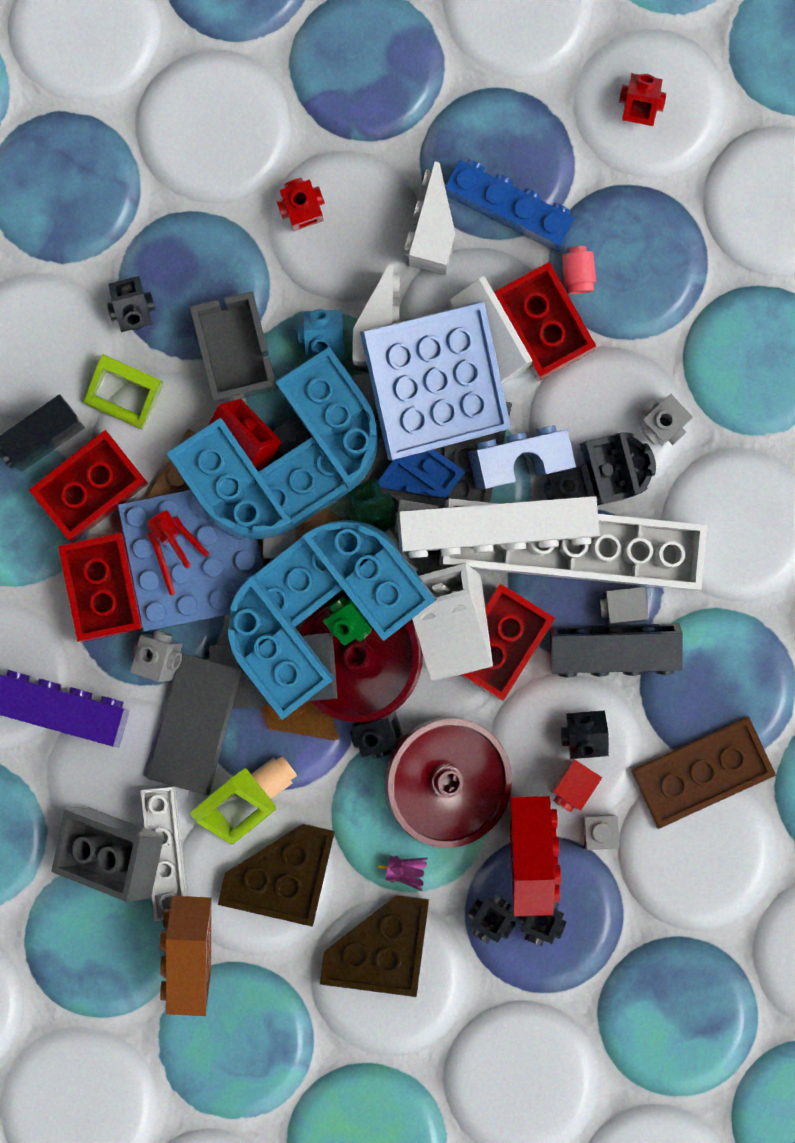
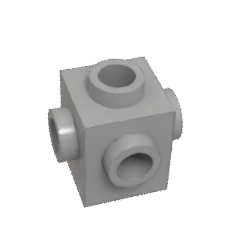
M670 394L661 403L655 399L642 411L645 418L640 423L644 427L641 432L653 445L658 442L663 446L669 441L673 446L686 433L683 427L693 416ZM660 419L667 420L668 426H663L660 423Z
M154 630L153 634L140 635L133 648L134 660L130 673L157 682L173 681L175 671L179 668L182 660V654L180 653L182 643L173 641V635Z

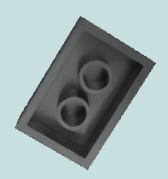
M90 807L64 809L51 872L125 902L151 899L164 835Z

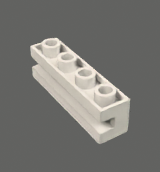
M176 787L141 790L144 828L164 835L152 891L154 921L163 920L164 909H170L172 895L188 896Z

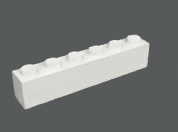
M596 496L401 511L397 513L400 553L408 552V558L428 557V551L441 550V556L461 554L460 548L473 547L474 553L494 552L493 546L506 545L507 551L526 549V543L539 542V548L558 547V540H571L572 545L591 544V538L600 536Z

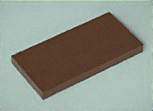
M749 716L631 770L657 829L776 776Z

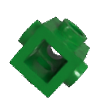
M340 595L328 606L331 611L323 622L331 634L337 637L344 646L354 639L360 642L372 632V626L349 596Z

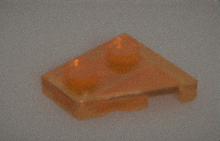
M305 702L283 720L272 706H262L266 723L270 730L334 741L339 739L333 717L320 711L311 702Z

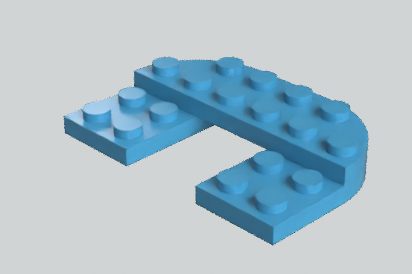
M330 347L275 382L312 437L259 472L221 418L166 453L202 506L206 515L226 532L248 539H266L282 535L353 490L371 469L378 447V433L373 411L363 393Z
M341 520L326 523L307 532L268 565L251 576L234 597L230 607L231 614L228 629V638L232 652L241 668L282 720L335 679L295 627L336 594L344 590L383 641L437 600L396 548L398 545L386 533L370 524L353 520Z

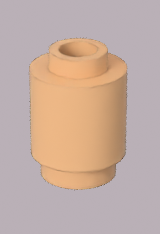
M282 755L276 760L273 757L251 774L270 799L293 784L291 780L297 777L295 771Z

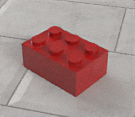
M550 262L494 292L533 360L530 369L538 382L595 351L596 344Z
M105 429L30 488L29 491L71 543H74L118 509V505L124 504L149 483Z
M117 533L58 546L77 642L85 643L142 631L143 627L124 534Z
M500 583L485 607L493 666L461 674L460 676L503 702L552 625L555 617Z
M550 796L511 797L510 851L514 916L553 915L554 902H560L561 866L558 865L559 837H557L556 832L558 828L557 809H551Z

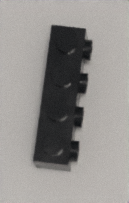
M680 624L550 627V665L552 674H558V676L566 678L575 677L577 673H590L592 676L597 677L607 676L610 672H622L628 676L640 675L642 671H655L656 674L660 675L673 674L674 671L683 669V633Z

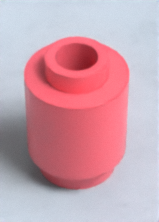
M586 246L567 248L568 254L562 255L564 284L565 287H568L569 294L593 292L594 284L597 283L594 252L587 251Z

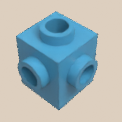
M318 309L304 311V324H298V343L305 344V356H316L328 347L332 349L335 355H344L342 310Z

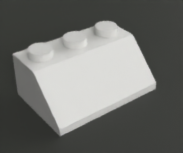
M483 276L451 298L449 305L453 309L477 302H485L501 382L504 384L529 370L533 360L486 277Z

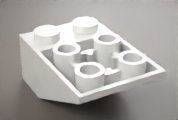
M434 162L433 169H426L421 194L425 195L424 201H417L413 216V225H416L417 228L415 232L409 231L404 255L409 256V266L446 276L454 248L455 230L440 163Z
M393 265L387 266L353 328L354 370H368L360 332L399 322V306H393V298H400V274L393 273Z
M466 563L420 575L421 580L437 599L412 619L431 681L434 682L492 667L493 662L481 575Z

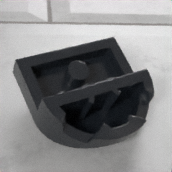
M622 432L580 444L594 495L597 497V506L622 501L643 493L648 489L647 486L650 483L651 477L656 473V461L650 446L647 443H641L633 437L634 434Z

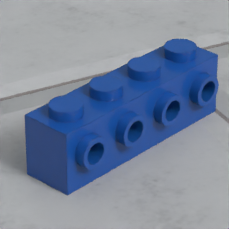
M459 159L445 187L447 197L559 252L575 218L570 215L571 211L558 203H554L551 206L541 200L542 196L539 193L528 188L522 191L512 186L514 182L501 174H496L494 177L484 172L485 167L478 162L470 159L464 162Z

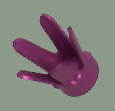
M390 856L388 866L378 865V868L387 870L386 881L391 883L398 881L422 891L420 886H423L424 883L416 877L424 876V871L421 869H424L427 863L422 861H426L428 857L401 859L398 856Z

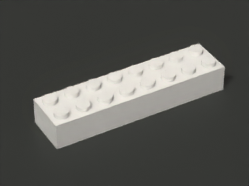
M447 499L444 508L498 503ZM598 514L600 536L591 538V544L572 545L571 540H558V547L539 548V542L526 543V549L511 551L506 550V545L493 546L494 552L474 553L473 547L460 548L461 554L448 556H441L440 550L439 566L453 567L466 563L471 568L478 570L698 591L702 589L707 525Z

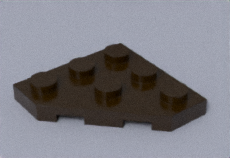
M302 824L238 864L224 875L218 905L313 927L335 831Z
M396 895L331 945L323 954L320 985L417 997L429 899Z

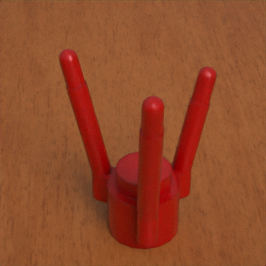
M166 510L152 517L146 524L150 529L147 536L153 545L169 595L173 596L175 590L159 541L162 544L169 542L179 560L187 569L190 568L191 564L175 539L179 536L178 531L204 557H207L209 552L183 526L178 516L173 518L170 512Z

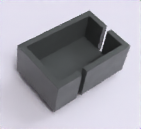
M253 291L225 298L227 310H221L218 300L190 307L215 405L278 390L271 361L267 357L269 353Z

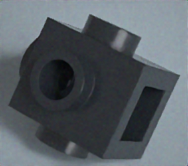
M140 276L108 284L112 301L107 303L111 321H118L121 332L138 330L144 326L152 325L150 312L155 310L151 292H144Z
M605 710L566 713V727H561L562 747L568 746L570 759L609 756V733Z
M396 711L376 721L354 723L350 731L353 746L359 748L361 757L370 755L373 758L384 757L390 754L391 750H394L399 741L404 737Z
M496 894L493 899L487 896L483 901L477 899L467 914L472 918L469 922V925L474 928L471 934L487 944L491 939L497 943L501 937L507 939L516 925V922L512 921L514 914L509 910L512 904ZM489 912L496 913L498 917L496 923H486V914Z
M554 902L553 915H545L547 923L542 927L537 926L535 923L537 916H519L517 922L522 923L520 930L526 933L524 939L539 946H543L544 941L552 944L554 938L560 939L567 921L563 920L564 913L557 910L560 904Z

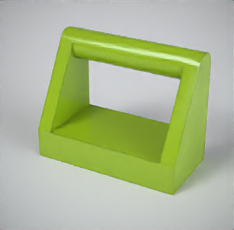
M102 354L87 391L84 404L143 430L164 384L160 379ZM106 372L149 391L140 415L96 395Z
M244 768L199 804L190 814L198 824L229 844L234 845L276 810V806L250 772ZM237 794L257 807V809L233 828L217 808L232 795Z

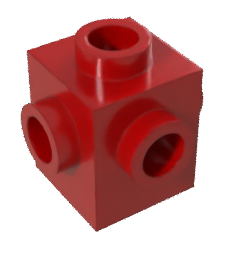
M631 73L629 85L622 84L619 103L624 104L623 121L654 126L657 111L663 112L667 93L661 92L663 79L655 78L650 74L639 75Z
M297 178L284 184L285 188L280 190L282 199L276 202L282 219L289 217L294 232L324 221L320 206L324 205L325 202L319 186L313 188L310 179L303 181L302 178ZM298 201H305L304 204H296Z

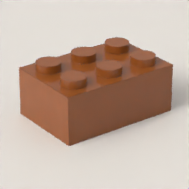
M172 895L170 909H164L163 929H167V931L161 930L160 950L163 951V954H166V956H161L160 976L166 978V981H161L160 1000L166 1001V1014L206 1016L211 979L212 897Z

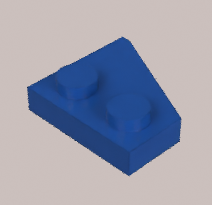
M433 449L393 460L376 485L380 488L446 499L465 474V471Z

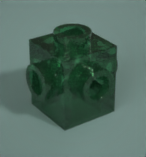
M376 478L356 486L347 493L352 508L347 509L351 520L370 524L381 531L395 525L391 512L396 511L394 502L389 492L383 494Z

